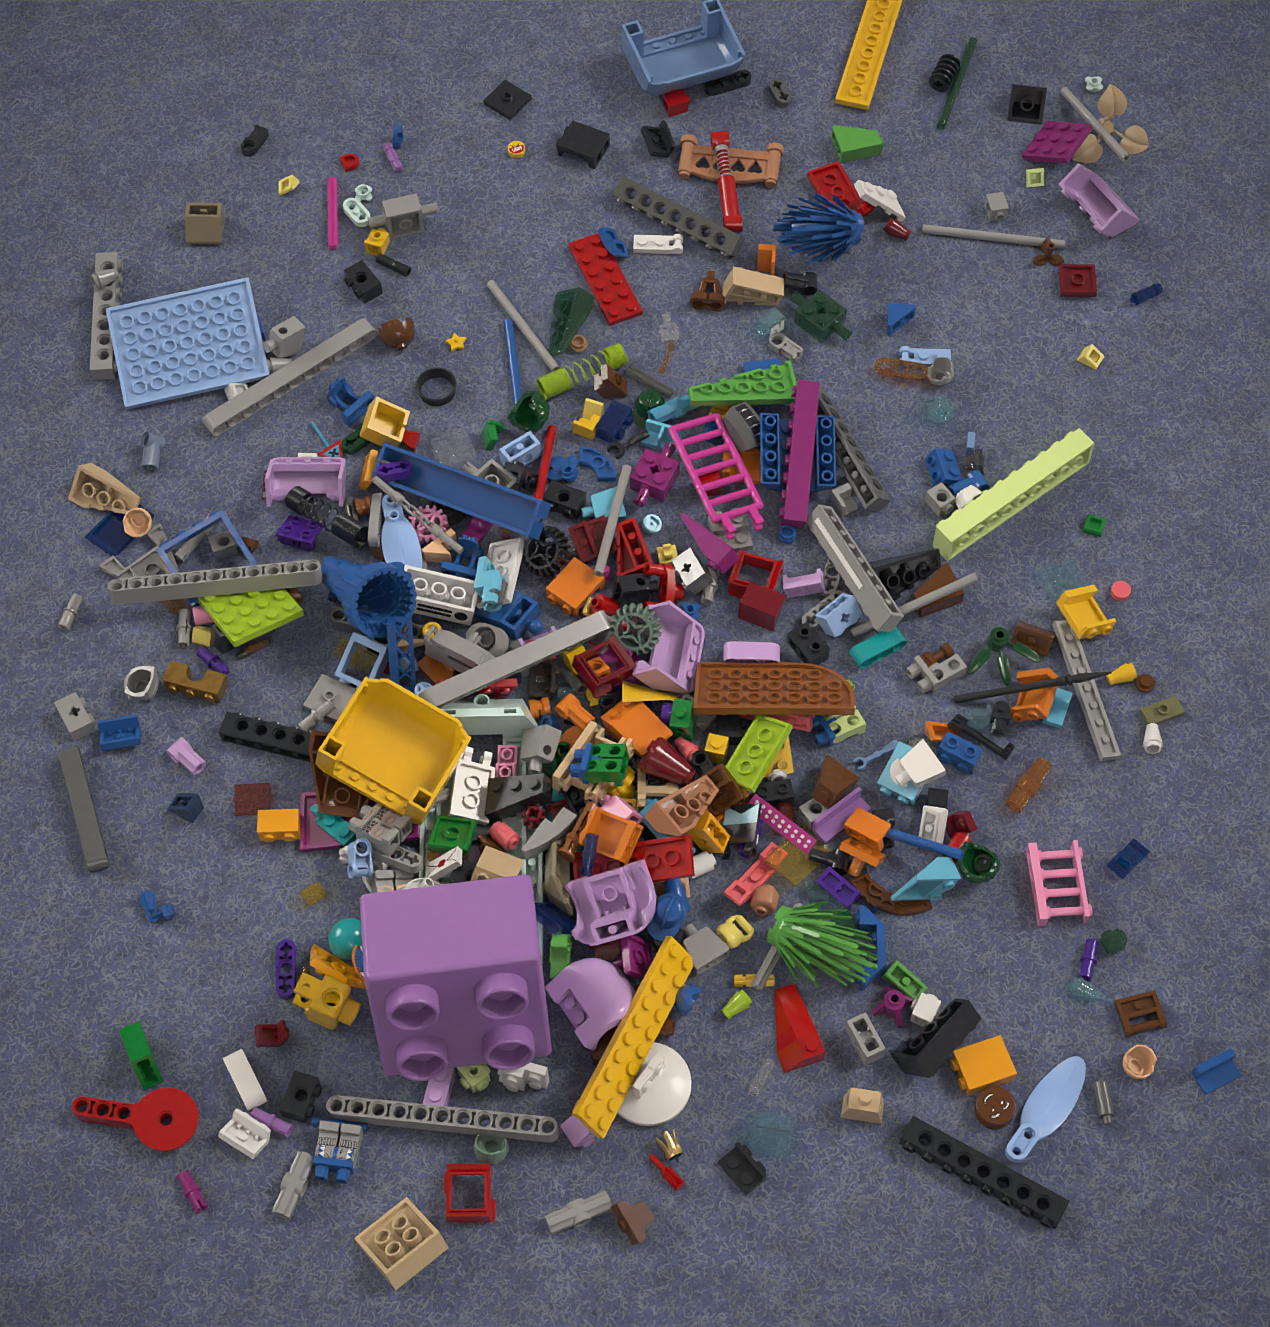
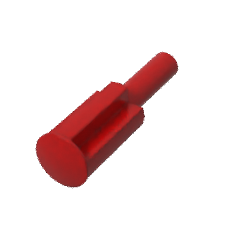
M654 1154L649 1156V1160L662 1172L661 1176L676 1191L684 1186L685 1181L670 1166L666 1167Z

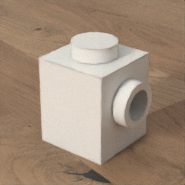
M921 993L920 998H915L910 1008L913 1010L910 1021L922 1027L926 1023L933 1022L939 1011L941 1001L932 994Z

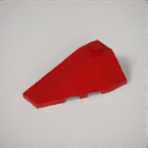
M795 984L776 989L777 1056L783 1072L787 1073L823 1061L825 1057L824 1047Z

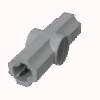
M298 1151L289 1173L287 1172L283 1177L280 1186L281 1192L272 1210V1213L285 1220L291 1219L299 1198H302L306 1191L307 1179L314 1165V1157L309 1153Z
M604 1191L587 1199L579 1198L573 1200L565 1208L546 1215L545 1219L553 1235L572 1226L580 1227L589 1223L592 1218L611 1211L610 1206L612 1204L608 1194Z

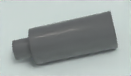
M1105 1080L1094 1082L1093 1088L1099 1118H1103L1104 1125H1111V1117L1114 1116L1109 1083Z

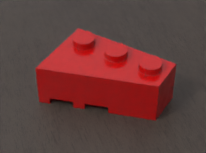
M635 517L617 524V576L644 573L645 564H653Z

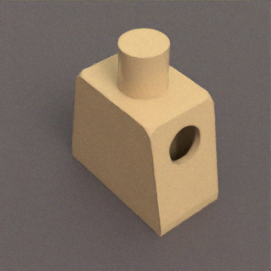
M850 1088L843 1097L841 1118L881 1124L884 1107L881 1092Z

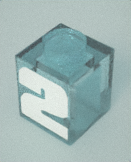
M773 307L757 318V331L760 335H764L769 339L771 334L779 333L785 329L786 318Z

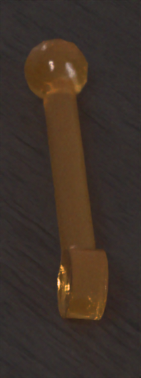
M673 343L668 344V352L662 367L659 368L660 374L666 372L665 367L671 351L675 349Z

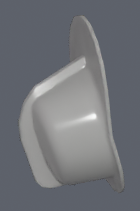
M481 622L473 624L468 629L466 640L471 633L477 632L479 633L478 636L482 638L477 644L493 656L499 657L506 653L509 647V639L504 630Z

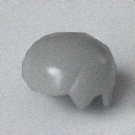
M947 357L935 358L932 366L927 367V379L933 385H946L954 377L953 362Z

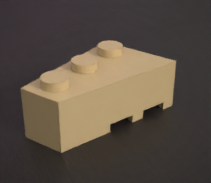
M733 266L721 287V295L725 297V304L726 301H737L740 305H743V302H755V305L778 306L784 296V278Z

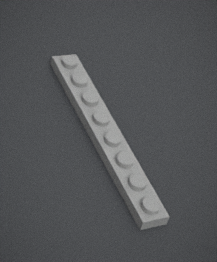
M1055 621L1052 626L1069 674L1091 673L1080 639H1078L1068 621ZM1094 679L1082 683H1073L1100 761L1119 759L1121 753Z

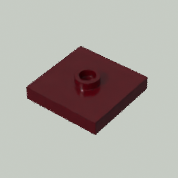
M1059 264L1060 297L1097 296L1095 264Z

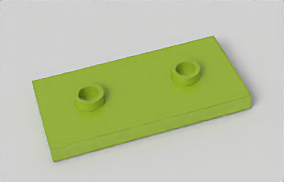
M756 715L725 766L741 789L755 793L792 731L793 727L791 724L765 715Z

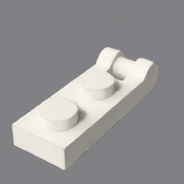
M634 235L633 253L682 254L683 246L681 244L683 243V235Z

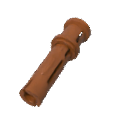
M587 801L572 832L566 835L563 847L558 850V854L562 858L569 861L575 860V853L578 847L581 846L578 844L580 832L587 824L589 812L593 810L594 806L598 807L595 803Z

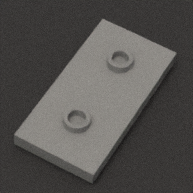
M322 674L304 702L303 707L309 711L314 708L317 709L329 698L337 708L331 711L325 718L337 722L357 689Z

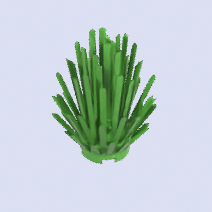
M829 901L794 908L782 905L774 916L777 920L773 929L769 928L767 943L777 948L795 979H797V974L794 969L797 966L807 979H810L819 988V984L814 977L818 976L817 972L808 965L812 963L847 987L846 982L841 980L838 975L852 983L855 981L848 975L866 982L863 977L851 972L849 969L871 977L870 974L864 972L865 969L860 964L877 969V964L865 960L864 957L876 961L879 956L859 948V946L874 950L876 949L875 946L836 934L840 933L870 941L872 940L870 937L863 936L867 935L868 932L835 925V922L815 920L852 919L851 916L832 915L846 912L848 909L818 910L821 908L820 905H825Z

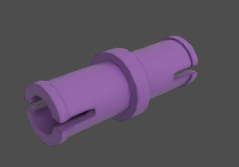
M255 1107L250 1114V1117L265 1124L270 1130H274L285 1137H289L293 1131V1124L279 1119L278 1115L274 1113L269 1114Z

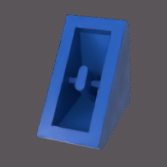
M888 303L886 334L888 336L892 335L915 317L916 306L914 304Z

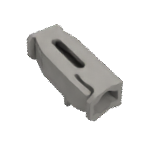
M432 625L424 637L426 648L424 654L460 673L496 658L477 645L482 639L478 636L479 633L477 632L471 633L466 640L450 631L438 630L437 627ZM434 633V637L431 641L430 635Z

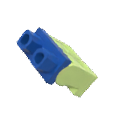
M856 706L855 715H815L814 718L812 717V730L819 728L821 731L814 735V740L818 747L826 744L831 747L835 743L842 742L855 734H862L866 730V723L858 709L856 710Z

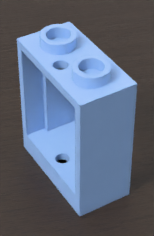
M353 632L335 672V676L340 677L339 681L344 684L350 685L353 683L357 685L356 689H358L362 681L345 674L358 643L379 652L369 679H381L389 660L388 646L369 639L365 635Z

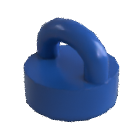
M546 714L542 717L540 726L547 724L560 730V724L555 715Z

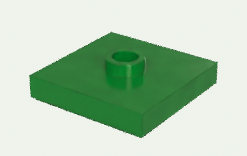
M437 815L427 845L428 850L449 852L458 846L462 849V854L468 855L476 831L477 820Z

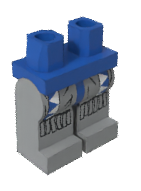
M320 1120L318 1143L313 1160L316 1180L327 1181L329 1171L336 1172V1182L347 1184L350 1175L354 1174L363 1136L362 1127L344 1123L340 1126V1123Z

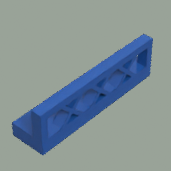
M412 616L388 617L386 625L390 680L401 686L400 679L406 675L411 679L412 685L402 687L408 691H414L416 673ZM396 622H408V629L402 633L397 629ZM402 639L409 643V647L405 651L398 647V643ZM403 657L410 661V666L406 670L399 665V661Z

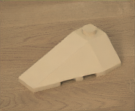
M93 463L78 465L68 500L84 508H96L126 514L127 511L133 508H138L141 499L114 476Z

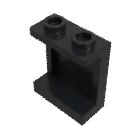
M572 120L571 124L565 128L562 138H559L556 143L558 156H562L564 152L588 160L589 167L596 169L610 146V134Z

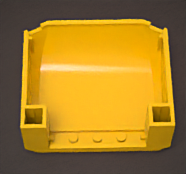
M365 677L320 746L315 764L326 774L401 817L404 814L410 816L412 823L422 825L470 743L471 736H468L459 719L395 682L385 678L369 679Z

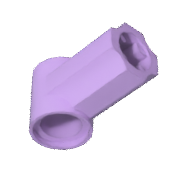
M182 737L166 750L172 760L176 763H181L193 775L199 774L206 766V761L194 752L191 745Z

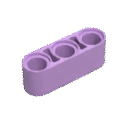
M726 642L724 644L723 662H780V645L768 642Z

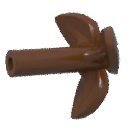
M1047 237L1041 245V251L1044 255H1036L1033 263L1043 266L1049 260L1051 265L1057 266L1064 263V259L1059 254L1052 255L1055 244Z

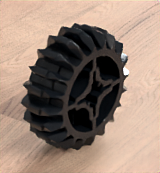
M545 526L542 529L539 540L528 537L529 540L524 541L526 548H523L525 554L522 556L526 560L524 564L536 576L544 578L548 576L554 577L555 573H560V568H565V562H570L567 559V556L571 555L568 549L572 546L567 543L570 539L565 537V533L556 527ZM552 537L554 540L552 542H546L545 539ZM546 561L547 565L541 566L540 562Z

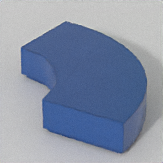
M580 446L579 465L592 469L598 481H616L615 468L610 460L598 450Z

